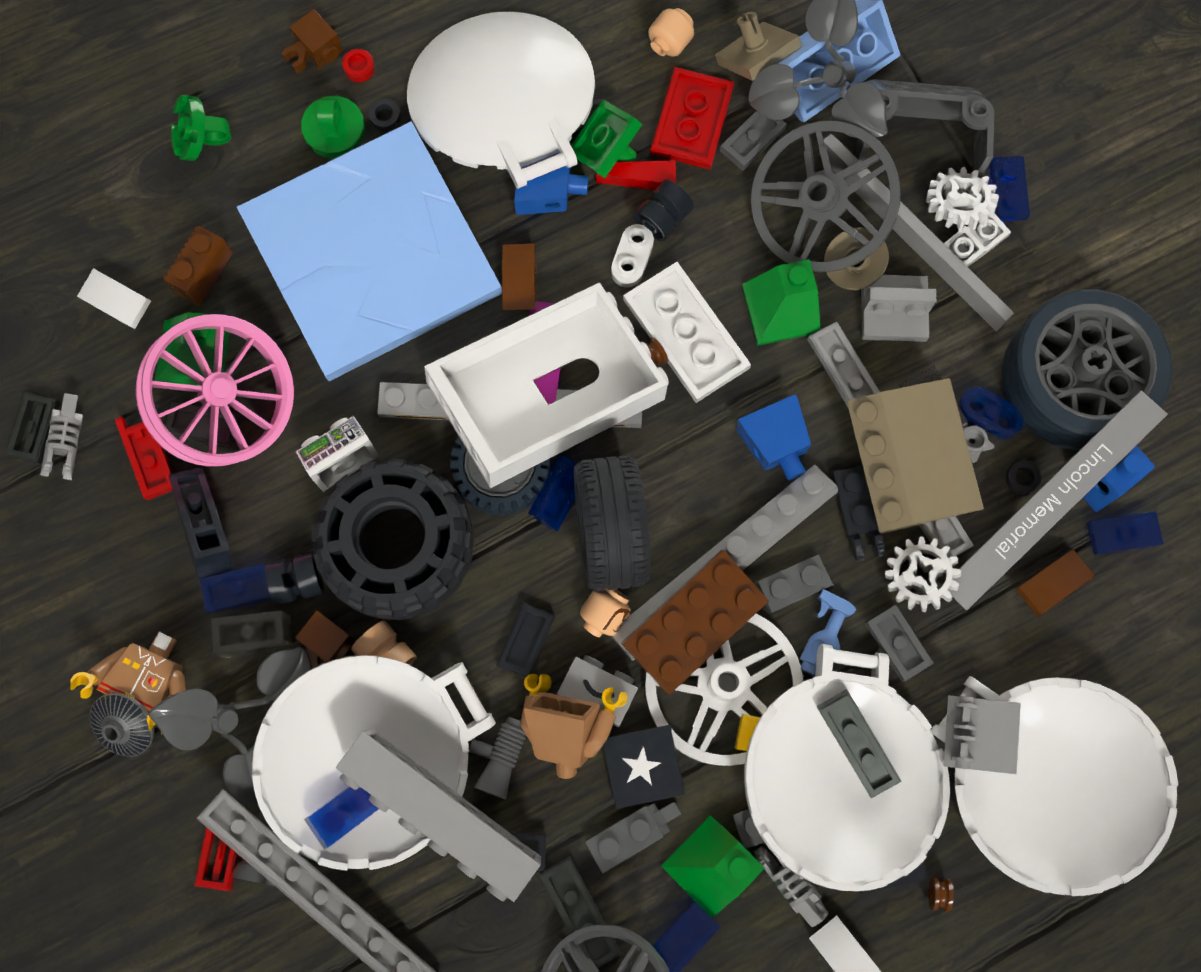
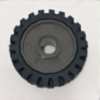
M458 436L455 441L456 446L452 448L450 461L452 479L462 498L477 511H483L491 516L493 514L507 516L510 513L514 515L520 513V510L528 509L532 506V503L535 500L537 501L542 495V491L545 490L550 472V459L490 488L460 437Z

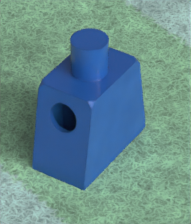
M537 161V162H535V163H532V164H530V165H527V166H525V167H523V168H526V167H528V166H531V165H533V164H536V163H538V162H540V161ZM563 166L527 181L526 186L515 189L514 203L516 214L566 211L569 194L587 195L589 176L571 174V167Z
M796 394L738 419L735 426L737 433L764 470L780 465L787 480L797 478L806 472L799 456L808 451L811 441Z
M1135 446L1100 480L1108 487L1106 492L1102 491L1098 484H1096L1083 499L1095 512H1098L1126 493L1152 471L1155 466Z

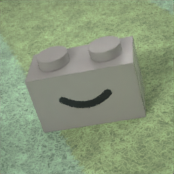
M585 655L583 660L575 657L557 695L600 703V710H604L605 704L602 701V693L605 689L614 687V692L611 696L613 703H616L619 694L625 691L628 695L627 703L621 708H616L614 711L616 719L613 725L619 728L638 690V687L632 685L634 679L619 671L612 675L602 670L604 664L590 656Z

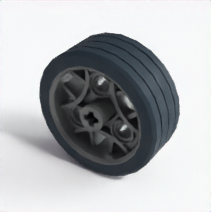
M1099 289L1070 291L1059 294L1042 304L1013 336L1005 351L1002 366L1003 389L1009 406L1019 421L1042 440L1054 446L1070 450H1080L1141 390L1161 407L1170 390L1173 373L1171 351L1164 333L1154 319L1133 301L1119 294ZM1082 334L1089 336L1092 344L1084 341ZM1043 339L1062 348L1058 357L1042 344ZM1115 349H1118L1124 357L1125 365L1116 354ZM1050 378L1058 379L1062 388L1055 387L1051 383ZM1109 384L1117 388L1119 395L1110 391ZM1077 402L1091 405L1090 415L1078 412Z

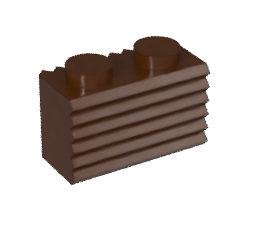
M198 226L195 227V232L191 233L192 237L188 238L189 242L184 243L185 248L181 249L182 253L177 254L178 259L174 260L175 264L170 265L171 270L167 271L168 275L163 277L164 281L176 295L200 306L233 252H231L232 250H230V247H228L223 238Z

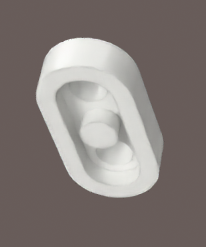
M631 225L622 234L611 267L612 278L621 287L629 288L637 285L641 281L653 248L654 237L652 232L644 225ZM640 236L643 238V241L636 243L632 238ZM629 264L633 267V270L624 271L622 266Z

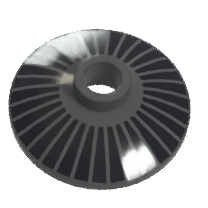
M117 692L107 693L98 698L92 705L90 724L93 733L99 742L111 752L127 757L137 756L149 748L154 738V726L151 731L148 728L147 710L131 696Z

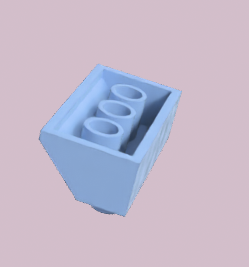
M855 0L858 12V28L853 40L846 46H836L832 43V46L839 55H843L844 60L851 62L855 67L856 76L851 85L863 82L900 56L882 0ZM807 31L799 37L802 47L778 63L792 68L794 82L822 76L825 66L835 61L834 57L825 48L826 41L814 40ZM824 82L796 88L800 95V103L794 114L801 122L807 121L841 97V87L831 88Z

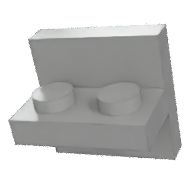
M882 275L877 282L861 289L862 340L926 342L929 339V312L937 302L936 289H928V276Z

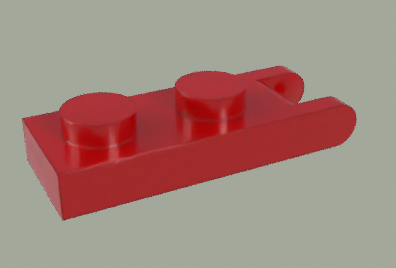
M122 416L116 418L115 422L143 498L148 501L172 491L168 475L174 473L165 449L151 436L143 421L128 427Z

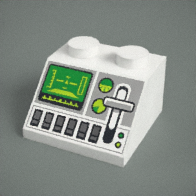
M354 416L349 419L342 418L336 421L330 427V431L320 437L313 436L307 439L301 445L302 448L296 451L307 473L323 492L335 485L346 474L349 476L359 470L360 466L380 457Z

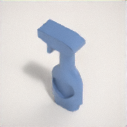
M824 589L817 598L820 601V611L817 617L821 618L828 609L833 612L825 629L814 633L809 638L800 657V660L803 661L801 670L815 677L816 656L819 645H832L833 649L840 650V643L837 638L839 629L845 617L851 616L856 611V608L849 601Z

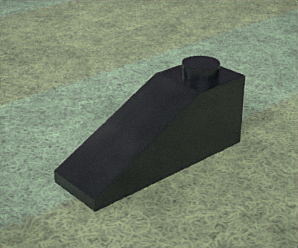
M199 467L168 475L197 578L200 579L232 570L230 549L203 468Z

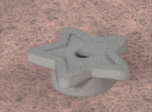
M984 423L970 427L962 424L971 461L975 463L980 453L993 449L994 444L988 440ZM969 439H974L975 443L971 444Z

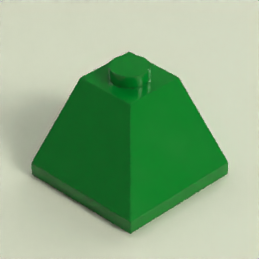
M810 259L776 266L742 284L757 346L812 335L821 330L818 288Z
M187 312L165 320L162 335L187 319L211 314ZM216 329L192 331L213 373ZM224 331L221 368L223 373L230 334L227 331ZM184 335L174 339L164 349L204 377ZM159 357L155 381L200 386L197 382Z
M711 815L661 865L710 918H713L737 898L765 869Z

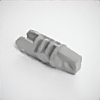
M64 393L61 410L52 409L49 435L45 445L40 475L49 476L53 466L52 456L56 454L67 456L66 463L63 465V479L72 480L78 436L83 421V414L75 413L78 400L77 395Z
M762 846L754 851L755 857L765 868L772 881H775L777 888L784 898L788 899L789 905L796 913L799 912L811 927L816 926L827 917L828 912L820 900L822 896L814 884L797 875L781 861L782 866H780L774 856L771 855V852L765 847L763 848Z

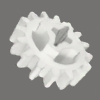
M965 167L961 168L960 173H956L952 168H949L947 176L943 173H938L937 179L930 182L926 197V203H929L928 212H936L934 219L936 222L942 219L946 220L945 227L947 228L952 224H957L959 231L963 230L964 225H968L974 230L976 229L977 222L986 225L988 217L992 218L999 199V195L995 194L996 185H987L989 181L988 176L977 177L978 170L968 174Z
M919 537L918 545H913L907 539L905 550L897 546L894 548L897 559L888 558L887 565L893 568V570L885 571V578L894 580L888 585L889 592L898 590L896 601L899 603L907 599L908 609L912 610L916 603L920 604L922 612H926L927 604L930 603L936 609H940L941 598L948 602L952 600V595L948 590L958 591L959 583L952 580L961 577V570L952 568L958 563L957 556L947 557L950 551L948 545L941 550L938 549V539L934 538L930 545L925 544L924 537ZM922 554L932 555L936 557V559L932 560L930 558L924 557ZM908 559L909 569L902 572V575L899 576L902 564ZM917 564L924 572H929L928 584L922 576H917ZM946 573L945 583L938 590L936 580ZM913 588L923 592L924 595L914 594L909 590Z

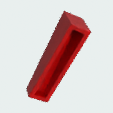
M675 160L616 162L605 178L596 173V183L655 190L664 180L676 183Z

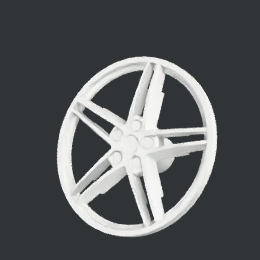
M755 614L747 622L767 632L776 641L777 645L767 650L759 651L739 662H735L729 641L727 640L721 646L723 658L714 659L712 654L707 659L706 668H698L690 675L698 677L697 687L681 684L675 689L676 691L697 694L703 697L688 742L686 743L672 730L675 748L692 759L719 766L744 764L746 752L733 755L705 752L712 738L715 737L727 712L733 710L740 717L741 713L749 715L741 708L748 701L763 715L767 707L753 694L750 687L786 662L790 666L793 686L803 682L801 665L792 645L774 624L758 614ZM780 650L784 652L785 656L755 675H749L746 669L747 666ZM646 672L645 691L650 714L657 727L668 725L660 710L657 699L656 686L659 685ZM709 707L718 713L700 748L697 749L693 747V744Z

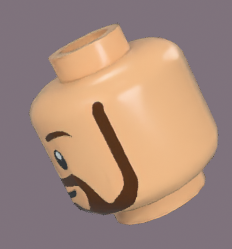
M593 590L580 609V615L586 621L583 627L599 638L602 634L608 636L616 635L630 616L631 611L627 604L629 598L619 590Z

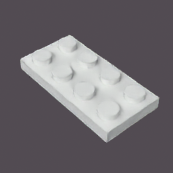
M678 262L623 295L624 302L650 339L653 337L662 345L667 354L669 366L696 403L750 369L751 364Z

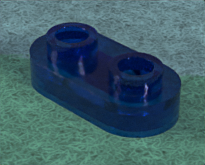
M970 388L959 400L958 407L961 415L997 438H1012L1023 427L1024 417L1018 408L985 388ZM970 402L977 403L980 408L979 411L973 410L970 407ZM999 419L1006 420L1008 428L1002 427L999 424Z

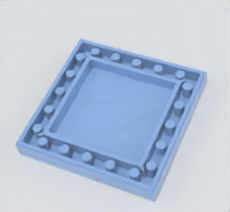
M412 121L329 161L325 165H321L237 206L328 381L502 294V287Z

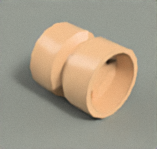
M385 620L380 621L367 630L351 648L356 656H381L404 662L410 666L417 658L405 642H396L397 634Z

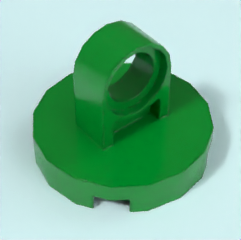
M181 95L177 98L173 113H179L177 125L171 124V143L174 154L180 156V160L195 161L199 157L203 144L223 145L231 140L228 120L220 117L205 116L199 97Z
M326 96L314 101L305 110L301 120V129L306 143L317 155L332 159L338 158L352 150L355 146L358 148L362 144L365 136V121L358 106L349 99L340 96Z

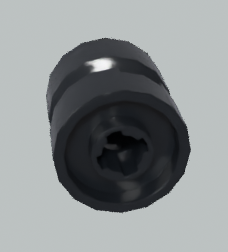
M670 180L662 181L651 193L652 200L647 199L634 212L636 222L644 225L652 232L654 239L661 242L665 241L672 234L677 226L676 222H682L694 209L693 201L689 195Z
M314 551L294 555L293 560L290 562L285 558L265 563L266 582L275 605L295 601L299 594L304 598L324 594L323 577L317 569L313 556L315 554ZM291 571L293 573V578L295 581V585L291 586L290 577L288 574V572Z

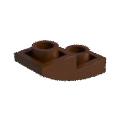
M535 243L507 244L502 247L503 310L537 309Z
M1071 550L1025 582L1016 591L1039 617L1087 583L1095 575L1076 552Z

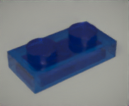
M1024 156L993 157L989 164L991 185H996L995 194L999 195L994 213L1001 221L1027 220L1030 216Z
M559 456L528 512L536 520L555 531L559 530L575 501L574 466L577 464L564 456Z
M265 563L200 579L205 610L209 614L272 599L265 577Z
M348 786L304 819L323 849L330 847L379 810L368 800L371 794L363 788L359 787L357 790H354Z

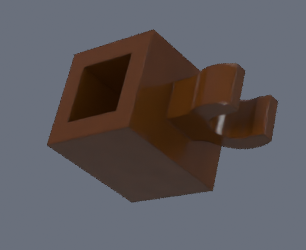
M313 9L290 26L295 44L286 47L282 51V56L286 62L293 57H297L298 60L292 63V67L296 73H300L307 66V58L320 69L326 63L333 62L343 50L338 34Z
M319 611L313 614L295 637L307 647L305 651L312 669L320 665V658L325 662L348 657L352 652L351 643L355 640Z

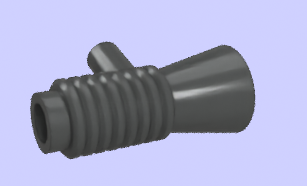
M511 717L507 718L506 723L501 724L502 728L499 729L500 732L494 742L495 746L474 739L469 750L470 753L490 759L474 788L504 800L507 799L512 768L516 766L515 763H517L519 758L518 754H520L526 739V734L521 728V721Z

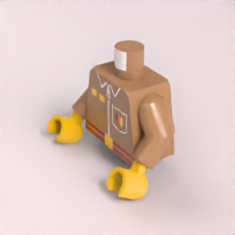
M158 631L149 649L134 643L128 647H122L88 670L87 673L79 672L73 675L70 682V690H74L78 685H85L86 687L80 692V697L87 699L92 694L93 685H98L96 690L104 694L117 692L131 696L141 703L149 713L150 710L166 698L186 690L185 675L182 673L183 666L168 659L177 640ZM148 715L147 723L149 731H151L155 723Z
M529 674L524 680V685L530 691V694L525 697L521 728L531 742L534 755L538 760L556 763V775L563 779L572 778L577 774V768L581 767L588 758L596 756L604 745L616 719L614 711L616 708H621L627 703L628 695L625 691H622L619 694L618 701L613 703L611 696L614 692V687L605 689L602 693V701L605 707L604 710H600V703L545 693L551 687L550 676L541 674L537 686L538 675Z

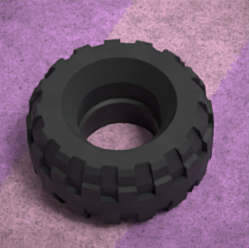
M390 459V462L376 463L374 461L362 465L360 470L349 476L346 474L336 482L335 489L329 496L324 497L318 508L319 515L316 525L313 524L312 531L315 553L313 556L317 569L327 586L339 599L365 615L379 619L404 620L426 612L429 613L441 606L442 602L456 592L462 584L467 570L470 568L473 557L474 535L466 505L458 492L446 479L437 474L433 469L422 464L417 465L406 460ZM390 509L409 510L420 519L424 527L425 540L420 552L412 561L402 567L387 570L376 567L367 560L362 551L361 543L365 528L375 516Z

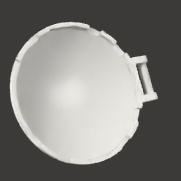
M487 13L451 26L425 47L414 63L409 76L407 104L416 130L436 152L441 151L452 157L454 162L465 166L478 168L479 165L497 166V169H507L516 188L519 189L526 186L529 180L563 166L570 168L578 164L569 141L572 139L571 135L580 124L584 125L590 114L595 88L594 71L590 58L581 43L557 23L527 13ZM537 161H540V162H538V163H536V164H533V165H531V166H528V167H526V168H523V167H525V166H527V165H530V164H532V163H535V162H537Z
M820 644L816 656L815 677L803 681L781 694L767 708L755 726L747 748L744 766L746 799L753 822L768 848L785 866L797 875L814 884L840 891L877 889L887 886V884L894 882L902 876H907L916 869L927 857L926 854L935 839L940 837L949 807L950 782L948 767L943 766V749H939L930 730L932 726L914 704L910 705L896 693L894 688L888 686V654L876 652L874 655L836 650L833 649L832 645ZM833 663L872 669L871 677L832 671ZM846 689L902 781L872 799L817 709L819 704Z
M368 655L349 656L321 664L298 677L286 687L269 708L261 723L254 745L252 760L253 785L260 810L280 840L297 854L300 853L316 861L319 865L346 871L347 869L364 868L373 870L390 866L414 855L427 846L430 840L420 831L414 835L398 823L401 817L391 809L383 812L368 800L371 794L360 787L357 790L349 787L339 778L342 772L335 767L361 732L372 729L462 797L468 777V741L496 724L492 714L486 713L465 674L468 671L463 662L457 663L430 678L417 668L395 659ZM452 682H454L474 718V721L465 725L445 689Z
M968 677L964 683L966 688L960 696L974 698L980 696L988 700L1021 703L1017 774L955 768V792L960 815L968 833L980 851L992 864L1015 881L1042 892L1060 895L1084 896L1102 893L1122 883L1125 884L1142 873L1162 851L1171 834L1177 815L1178 779L1172 755H1170L1165 742L1160 736V731L1139 707L1119 693L1086 680L1059 677L1039 679L1016 686L999 696L975 678ZM947 714L939 725L935 723L931 729L932 734L944 743Z

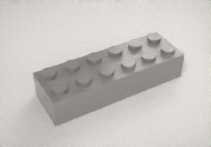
M372 729L361 732L335 767L342 772L339 778L354 790H357L359 787L363 788L371 794L368 800L383 812L391 809L401 817L398 823L414 835L420 831L430 839L427 843L430 848L443 857L447 853L452 855L459 861L457 867L472 879H475L477 875L489 884L486 889L503 902L506 898L515 902L541 865V856Z

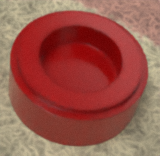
M353 49L347 52L342 60L345 75L351 81L364 82L374 74L375 65L373 58L364 49Z

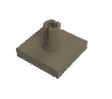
M747 12L743 14V17L740 16L737 19L743 36L716 53L715 57L719 66L753 81L763 69L770 65L778 64L800 49L802 44L798 35L766 22L759 24L757 14L755 12Z

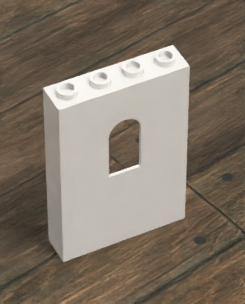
M600 283L424 366L428 386L490 488L665 400L669 384L664 370L661 367L657 368L651 360V353L644 342H639L634 335V328L627 317H622L618 311L614 296L610 292L606 293ZM579 358L590 359L598 366L599 377L594 383L550 405L547 404L533 380Z

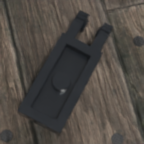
M863 466L833 471L831 476L838 488L836 497L846 538L849 537L855 560H864L865 549L860 535L864 534L870 535L872 550L875 556H885L883 537L879 532Z

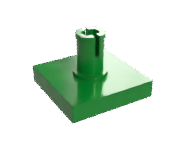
M603 99L571 147L578 161L605 178L617 161L634 162L637 155L636 151L628 145L643 124Z

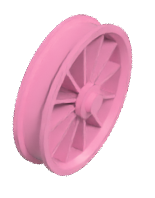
M218 314L202 315L175 325L160 336L148 349L137 374V406L148 432L169 453L196 465L226 466L260 454L270 447L283 432L293 407V378L287 360L280 348L261 329L245 320L232 316ZM216 329L213 373L192 331ZM224 331L242 337L247 342L227 371L223 373L221 372ZM184 335L204 377L164 349L174 339ZM251 345H253L263 355L269 366L234 381L230 375ZM159 357L197 382L200 386L152 381L153 372ZM271 369L276 384V394L237 390L236 384ZM152 387L198 392L197 398L158 414L153 401ZM235 397L276 401L274 415L270 424L235 400ZM198 401L203 404L178 440L168 431L160 418ZM228 405L265 430L262 436L250 446L247 445ZM208 407H211L208 453L185 445L184 442ZM219 408L240 449L238 452L216 454Z

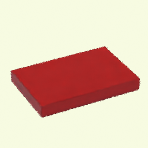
M674 67L650 155L711 170L735 82Z

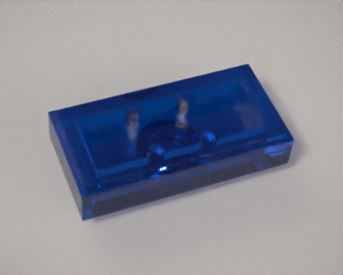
M1156 511L1094 520L1087 523L1094 556L1156 547L1164 544Z
M693 901L652 946L662 957L670 972H680L721 927Z

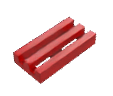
M206 827L194 886L232 891L235 880L232 875L238 864L239 855L230 848L224 882H220L227 844L220 839L212 879L206 880L215 834Z

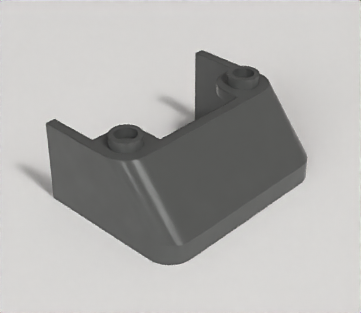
M876 79L867 81V83L875 85L882 93L886 106V121L893 116L963 121L967 127L974 129L973 171L978 170L977 177H982L993 159L994 108L980 91L975 88ZM856 138L855 157L859 161H864L870 146Z

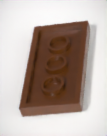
M720 550L624 639L621 644L667 695H670L767 604L769 600L724 550Z

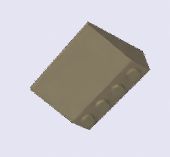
M950 378L883 391L847 401L880 533H887L984 509Z

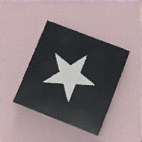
M671 724L607 738L603 748L616 809L685 795Z

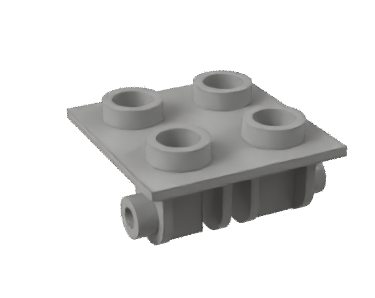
M948 695L943 766L1017 774L1021 703Z

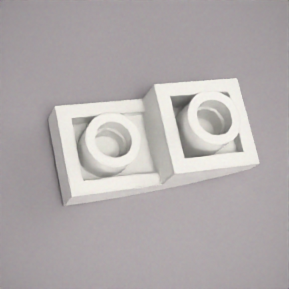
M994 213L992 218L988 217L986 225L977 222L976 229L974 230L969 226H964L962 231H958L944 244L968 267L1007 238L1011 231Z
M94 268L77 295L82 300L134 329L151 300Z
M835 916L809 938L835 972H881L838 916Z

